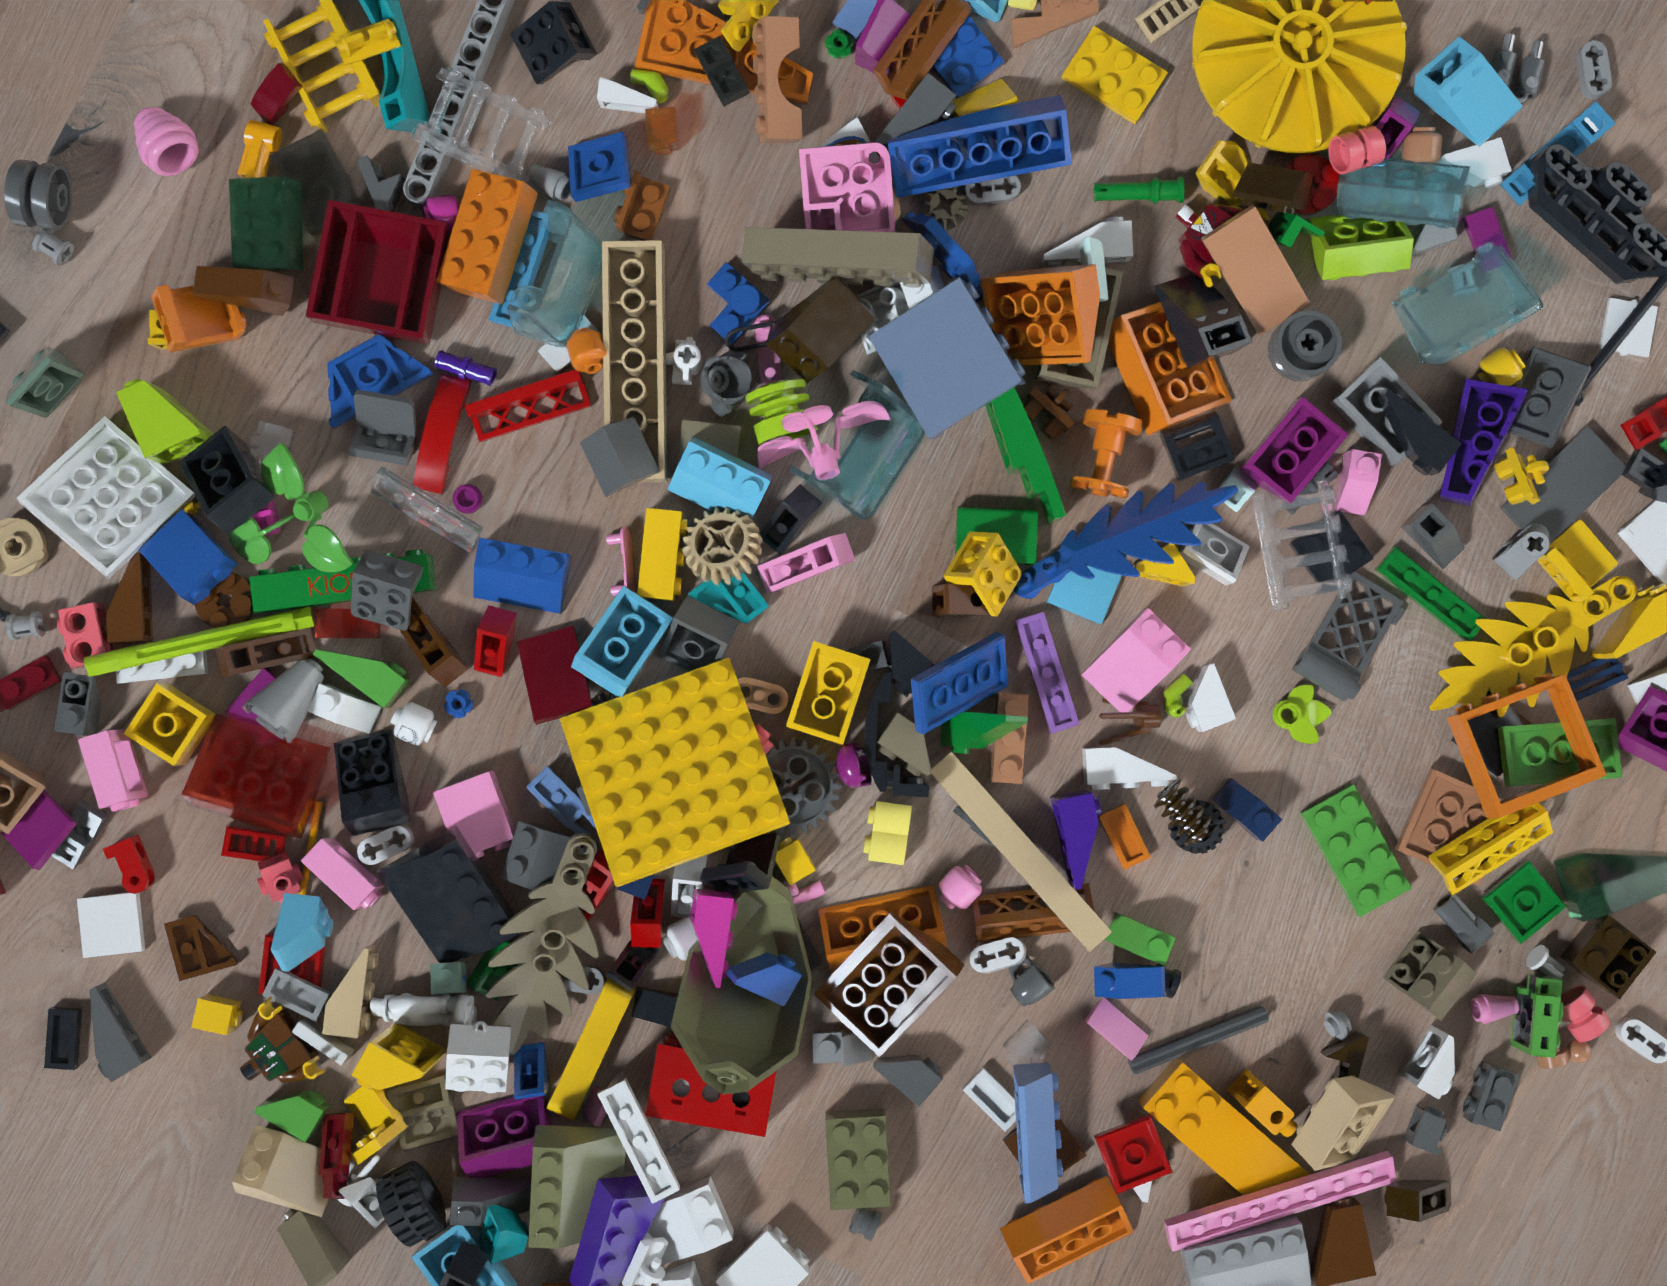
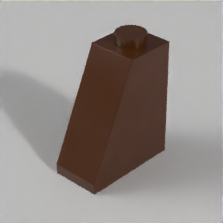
M1351 1196L1324 1204L1310 1268V1277L1316 1286H1329L1377 1276L1362 1205Z

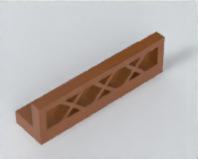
M922 0L873 69L886 94L905 100L911 96L972 11L969 2L963 0H942L935 9L936 0ZM925 16L924 26L919 32L920 21ZM909 39L908 48L903 54L904 44ZM892 62V70L887 77L885 70Z
M1089 883L1082 884V888L1075 891L1078 894H1084L1085 902L1094 911ZM1033 889L979 895L972 903L976 942L1071 931L1049 907L1044 908L1038 904L1041 898ZM1014 901H1021L1027 905L1021 911H1014L1008 907ZM991 904L997 908L993 914L980 915L979 905Z

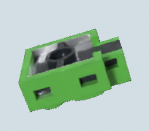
M1528 974L1527 987L1516 986L1515 997L1519 1004V1011L1517 1014H1513L1512 1046L1531 1056L1555 1058L1556 1050L1559 1049L1561 1041L1558 1026L1561 1025L1563 1018V1002H1561L1563 980L1553 976Z

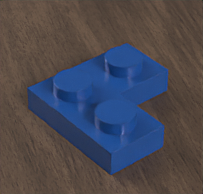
M727 262L707 283V286L728 304L710 324V327L724 340L732 329L751 325L771 303L769 298ZM739 285H750L759 293L760 305L752 315L742 316L732 309L730 295ZM745 331L734 333L729 339L730 344L733 346Z

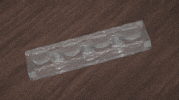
M382 466L376 472L370 493L469 553L476 548L483 530L481 525Z

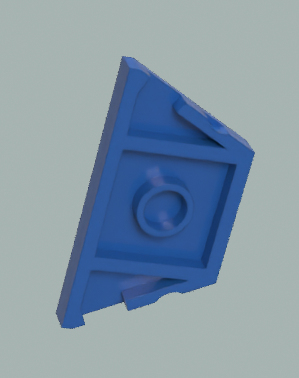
M909 211L902 218V221L913 233H920L934 247L933 256L935 255L942 263L940 267L950 279L954 277L958 279L960 277L965 283L971 281L980 296L976 298V301L979 302L983 298L982 287L979 285L981 282L980 276L976 271L973 260L932 216H925L921 213L915 215L913 211Z
M379 334L327 363L328 378L330 379L328 397L331 403L329 424L335 429L356 417L354 394L357 390L396 396L434 374L429 368Z

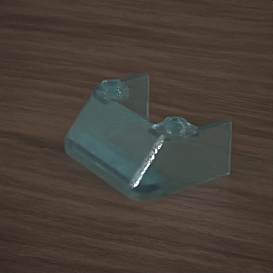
M853 370L850 375L866 388L860 396L858 403L875 401L882 404L889 413L890 421L876 420L861 425L838 461L840 473L834 478L818 480L814 470L809 475L794 466H791L789 471L816 492L854 516L866 520L871 518L879 508L923 439L925 431L910 406L886 385Z

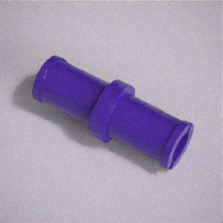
M441 350L435 359V368L457 374L463 380L469 378L491 386L496 379V368L474 362L473 358L469 356L462 358Z

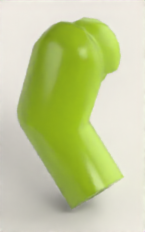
M632 69L630 76L632 84L646 85L652 98L656 99L658 104L667 101L669 89L660 73Z
M1184 673L1164 691V709L1169 716L1175 718L1181 717L1184 714L1185 707L1182 706V693L1193 684Z

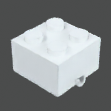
M479 1021L475 1025L450 1024L445 1089L458 1092L467 1090L484 1091L487 1093L506 1092L511 1027L487 1026L483 1021ZM478 1026H483V1030H478Z

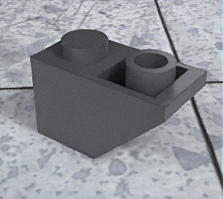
M1433 503L1422 506L1401 526L1442 569L1465 549L1454 525Z
M64 672L54 731L81 736L96 734L101 710L96 678Z

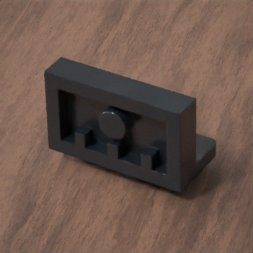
M892 764V770H887L886 788L891 789L892 795L929 797V785L923 783V778L904 777V782H899L900 765Z

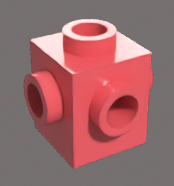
M287 852L258 862L262 877L258 878L257 881L263 896L269 894L272 902L277 900L282 902L284 893L296 894L301 891L298 882L304 879L298 864L291 865Z

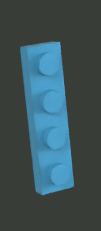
M532 210L512 278L505 294L503 305L493 304L489 321L517 330L520 329L555 220L552 215Z

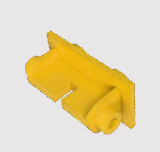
M390 19L333 38L344 66L401 47L396 36V28L393 22H390Z

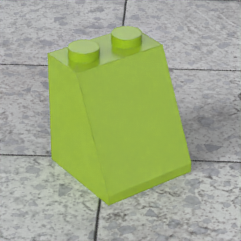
M135 379L125 383L124 389L116 392L146 459L164 465L188 455L214 434L168 392L152 383Z

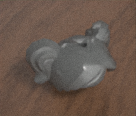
M728 351L721 356L710 357L705 362L701 372V389L712 399V409L721 417L731 413L732 409L735 408V403L745 398V395L750 391L752 375L749 366L745 363L748 357L747 352Z

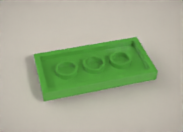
M1615 718L1585 720L1607 775L1597 780L1622 778ZM1561 722L1498 728L1505 787L1544 784L1580 770Z
M1354 784L1344 787L1299 812L1357 916L1361 917L1412 889Z

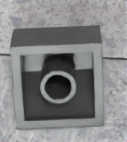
M686 596L673 618L659 656L688 671L723 660L740 621Z
M518 821L500 878L532 890L543 883L553 881L566 844L572 836L535 822ZM578 845L577 847L583 848L584 845ZM569 870L568 872L575 873L576 870Z

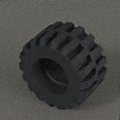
M410 1161L377 1179L376 1192L382 1215L392 1233L405 1246L411 1247L445 1229L446 1213L439 1190L430 1174L418 1162Z

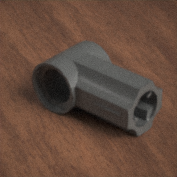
M1450 893L1444 896L1433 908L1454 932L1453 936L1471 954L1475 953L1495 934L1490 926L1478 915H1474L1456 894L1452 896Z

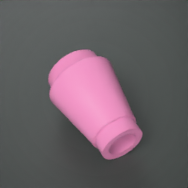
M1479 994L1477 998L1471 999L1470 1010L1475 1021L1487 1024L1512 1014H1517L1519 1004L1515 996Z

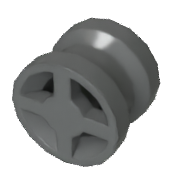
M867 1208L856 1209L849 1226V1232L853 1234L861 1233L865 1239L872 1241L879 1226L882 1212L877 1210L872 1212L867 1210Z

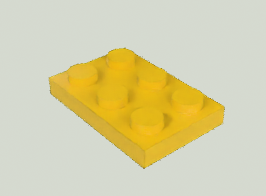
M1093 26L1061 78L1135 125L1168 72L1096 26Z

